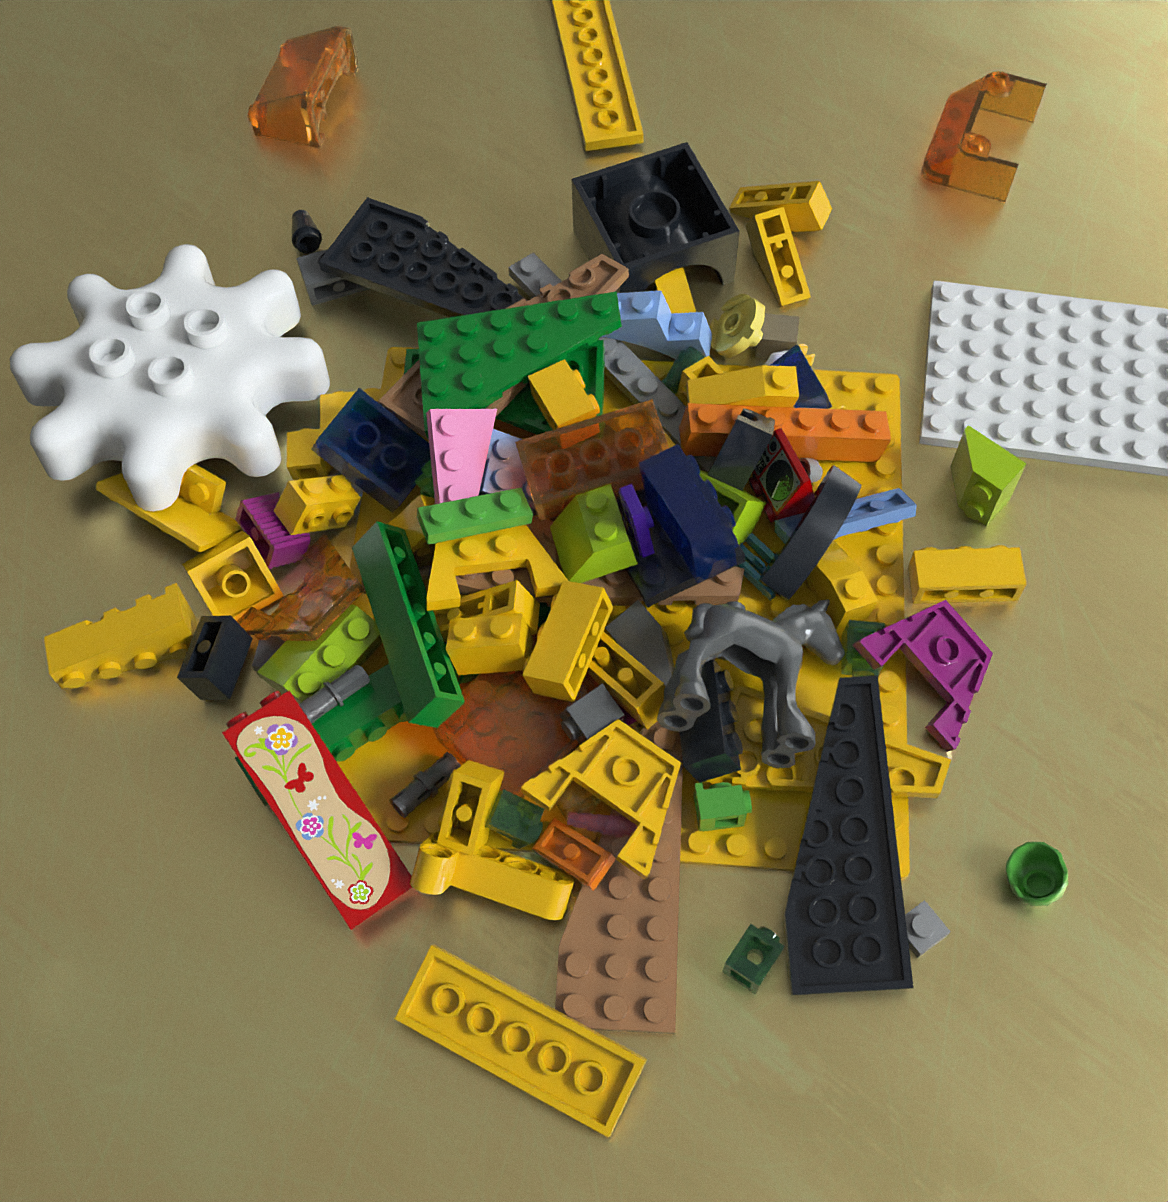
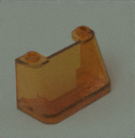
M335 26L289 38L285 44L281 45L279 55L254 104H251L248 110V119L252 123L256 136L316 148L321 147L325 135L324 133H319V125L321 120L326 121L328 117L325 108L326 102L340 74L355 76L359 68L353 34L349 27Z

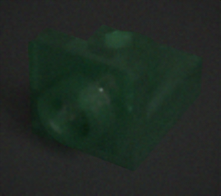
M503 789L497 795L485 827L513 840L512 846L520 849L534 843L538 839L543 828V822L540 819L544 809Z

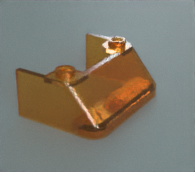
M996 71L950 94L924 158L921 169L922 176L927 181L1006 203L1019 164L989 156L991 150L990 141L983 135L972 133L971 130L979 109L1033 123L1046 83Z

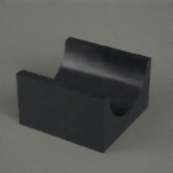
M688 142L571 179L573 231L588 260L590 261L604 254L628 268L629 277L616 290L617 293L643 292L651 283L666 273L684 266L697 264L713 267L722 285L734 282L740 231Z

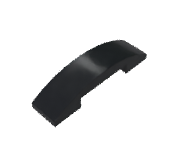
M835 465L831 466L814 493L816 497L782 550L775 553L758 581L788 601L803 584L834 540L846 520L862 485Z

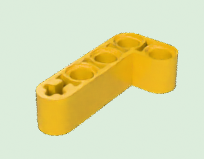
M439 832L430 835L419 847L410 881L411 886L415 890L437 895L443 893L451 885L545 919L561 920L564 918L574 879L563 871L485 844L471 856L437 844Z

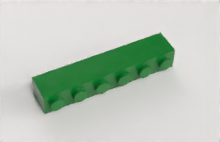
M376 521L352 547L408 723L438 728L465 703L446 651L433 610H426L427 592L405 529Z

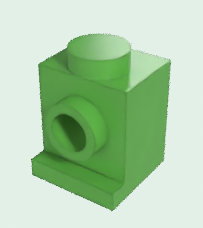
M702 782L695 783L693 799L699 831L744 826L747 813L752 812L749 790H742V785L731 786L727 782L713 784L709 789H703Z

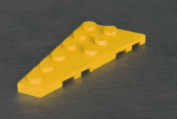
M736 683L731 695V701L734 703L738 713V722L734 723L735 731L743 747V753L739 755L741 770L702 782L703 786L710 787L716 783L727 782L731 786L742 785L744 789L812 792L830 716L797 705L815 731L816 745L812 750L795 753V765L789 768H774L762 763L761 756L764 693ZM885 736L891 796L938 798L951 759Z

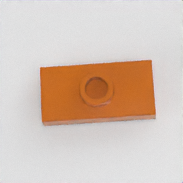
M556 818L552 819L531 848L537 855L593 891L616 860L613 854Z

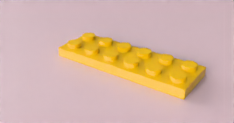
M436 945L430 946L394 1018L608 1138L611 1136L647 1060L643 1056Z

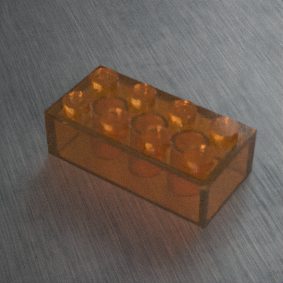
M653 399L515 442L540 521L560 515L576 495L611 484L614 496L618 497L620 496L619 488L632 484L635 491L676 479L674 460Z

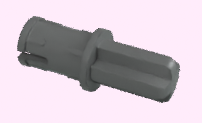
M356 665L333 682H324L323 688L299 703V706L311 724H313L314 721L337 705L342 707L344 705L343 700L369 683V676L361 666Z

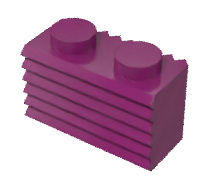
M279 492L241 500L235 518L241 529L251 537L269 569L277 568L280 565L284 566L286 563H295L298 560L302 561L310 544L309 533L291 535L275 514L274 509L280 499Z

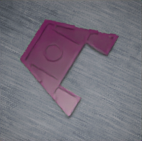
M944 600L856 641L853 647L874 670L882 667L898 648L946 701V704L925 728L944 750L948 752L955 750L959 745L961 739L958 737L962 724L968 721L971 713L969 709L974 693L979 692L993 653L948 601Z

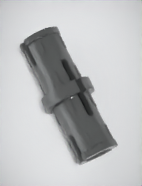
M446 752L424 772L419 771L413 776L414 780L401 792L389 799V802L401 817L406 818L426 799L434 798L438 794V789L449 780L454 769L457 770L461 765L452 754Z

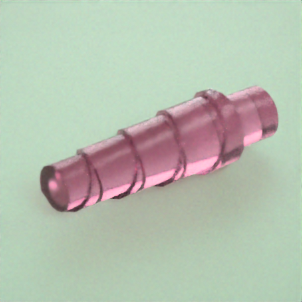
M569 812L567 825L583 828L588 831L600 832L601 834L613 835L618 838H622V835L632 836L638 828L636 824L626 820L624 816Z

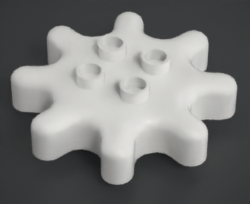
M183 244L170 250L165 258L161 275L154 282L139 288L118 289L96 274L76 276L69 283L67 297L80 327L73 334L60 341L22 345L10 357V370L26 400L34 406H58L54 411L40 419L32 427L30 433V444L47 475L54 480H70L102 461H122V474L135 502L140 508L153 512L163 510L176 501L180 491L181 480L187 468L205 459H226L248 476L260 477L272 473L279 466L282 458L273 426L265 417L266 414L280 403L316 400L320 398V395L325 394L330 387V378L320 346L309 338L280 337L292 329L301 318L294 285L287 273L280 270H266L238 286L218 287L215 286L204 253L198 247Z

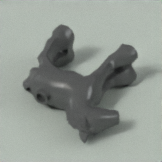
M820 600L812 607L806 604H793L791 607H787L782 614L774 618L773 621L747 611L742 603L736 601L720 605L709 603L697 605L692 611L691 624L684 632L686 639L691 642L690 647L678 655L674 672L664 688V701L660 705L657 715V721L661 727L671 731L689 730L693 727L696 718L710 709L709 697L701 678L702 666L713 659H722L730 662L741 671L759 677L762 680L764 693L761 727L762 763L777 769L789 768L795 765V753L812 750L816 745L815 731L796 704V685L803 658L802 646H805L828 665L838 664L845 655L832 619L826 614L830 600Z

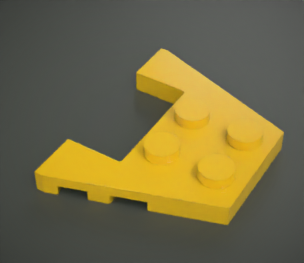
M527 525L438 542L435 545L426 597V610L460 607L461 597L455 577L459 575L527 568L536 597L555 595L559 592L563 581H568V579Z
M617 719L579 745L578 749L562 760L559 759L551 764L546 771L534 779L531 778L521 787V792L547 811H550L571 781H575L636 824L638 828L618 854L616 860L645 880L651 871L653 858L681 762Z

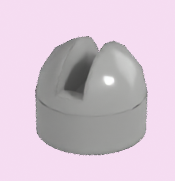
M799 458L811 483L820 480L823 469L819 462L812 458Z

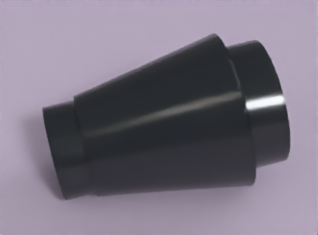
M297 210L292 215L291 241L298 251L310 254L317 251L320 247L322 235L310 214L305 210Z

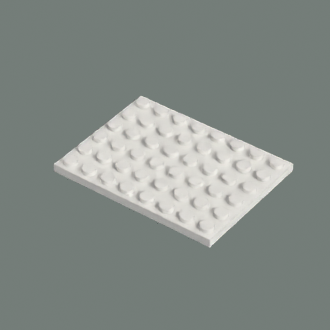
M934 280L931 289L919 444L957 449L964 429L969 425L1016 457L1168 476V309Z

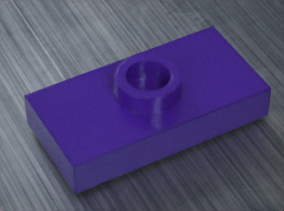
M632 484L619 488L627 526L639 555H642V557L654 553L649 528L654 527L651 514L647 506L642 507Z

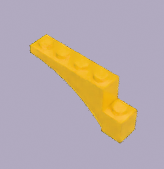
M367 388L362 391L352 392L335 391L331 394L320 395V429L303 428L299 431L287 432V469L292 479L300 480L328 476L329 472L361 445L373 437L403 424L383 411L378 401L390 388Z

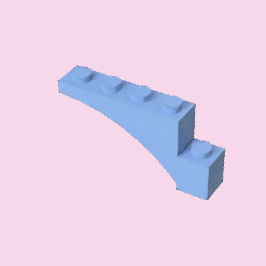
M661 290L617 293L622 327L601 337L640 345L675 358L677 362H698L710 355L712 332L703 312L672 314Z

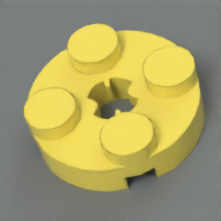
M739 294L729 299L720 308L724 313L720 316L719 320L713 318L710 324L712 332L711 347L724 358L730 359L748 347H755L761 341L765 306L747 294Z

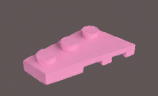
M430 409L426 413L435 504L479 496L497 409Z

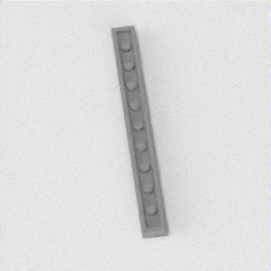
M534 252L508 267L509 276L531 299L539 295V289L548 284L555 286L562 282ZM600 337L598 340H604L605 345L604 374L641 412L646 413V417L654 425L658 423L682 453L679 426L686 406L621 340ZM684 455L697 470L706 472L709 471L716 459L715 456Z

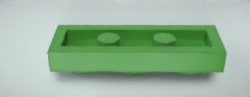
M522 488L417 508V519L428 545L531 524L533 518L532 510Z

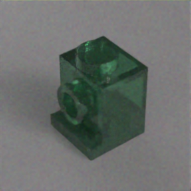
M848 620L841 635V644L845 651V655L841 659V674L852 675V677L879 675L883 666L874 670L853 647V644L866 636L884 629L885 623Z
M750 924L726 960L722 972L756 995L781 956L785 946L779 943L780 938L770 929L764 926H760L758 929ZM750 953H756L761 957L762 962L756 965L748 960L747 956Z

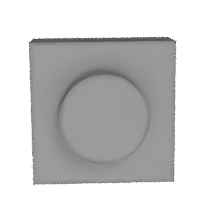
M925 900L905 914L909 948L917 958L950 933V930Z

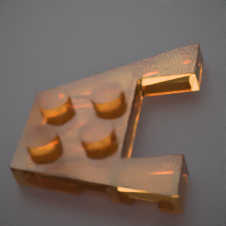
M322 535L302 555L307 563L315 567V569L310 570L305 575L304 582L293 593H289L281 599L279 607L271 615L251 606L237 620L249 635H254L258 640H267L271 635H277L282 640L316 641L363 593L365 589L326 535Z

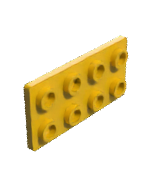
M193 464L185 471L176 501L171 506L160 511H146L140 508L135 502L122 473L101 480L96 485V490L106 495L111 501L121 504L134 512L136 516L144 518L160 528L162 532L170 534L185 543L190 549L198 552L214 547L242 531L235 519L220 511L226 482L196 464Z

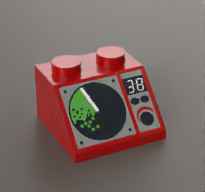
M782 428L775 430L752 472L753 477L748 480L755 496L759 497L762 495L765 499L766 505L763 510L770 523L778 519L805 513L815 498L811 480Z

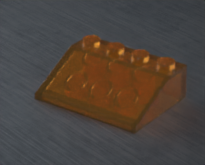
M537 634L531 635L533 638L532 652L537 643ZM523 671L481 673L461 691L465 703L438 728H432L439 743L461 763L464 764L471 760L504 771L499 797L513 808L526 796L521 792V787L531 778L534 779L546 771L551 764L559 759L562 760L580 745L576 739L572 741L565 734L560 724L563 720L559 714L600 685L586 672L575 701L570 702L534 694L523 677Z

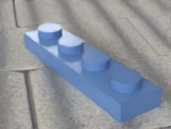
M900 488L858 498L855 500L846 520L834 539L915 517L917 504ZM805 513L775 520V533L784 544H786Z

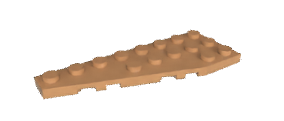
M655 722L648 730L644 728L642 736L680 761L681 765L653 858L651 871L644 880L615 860L594 891L583 884L559 943L555 1010L592 1030L675 1034L683 758L680 732L671 731L661 727L659 722ZM612 808L598 845L617 858L638 826Z

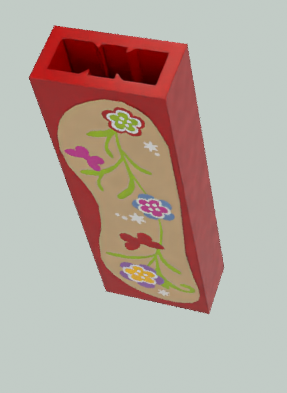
M278 690L261 700L259 704L262 708L251 715H248L245 711L226 723L228 729L222 732V734L352 930L413 888L410 884L412 875L290 690L284 694H281Z

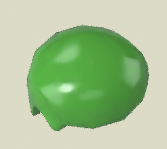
M1026 842L1015 848L1007 860L1006 873L1010 888L1016 898L1021 899L1023 903L1030 906H1048L1062 898L1068 886V870L1062 854L1056 848L1045 842Z

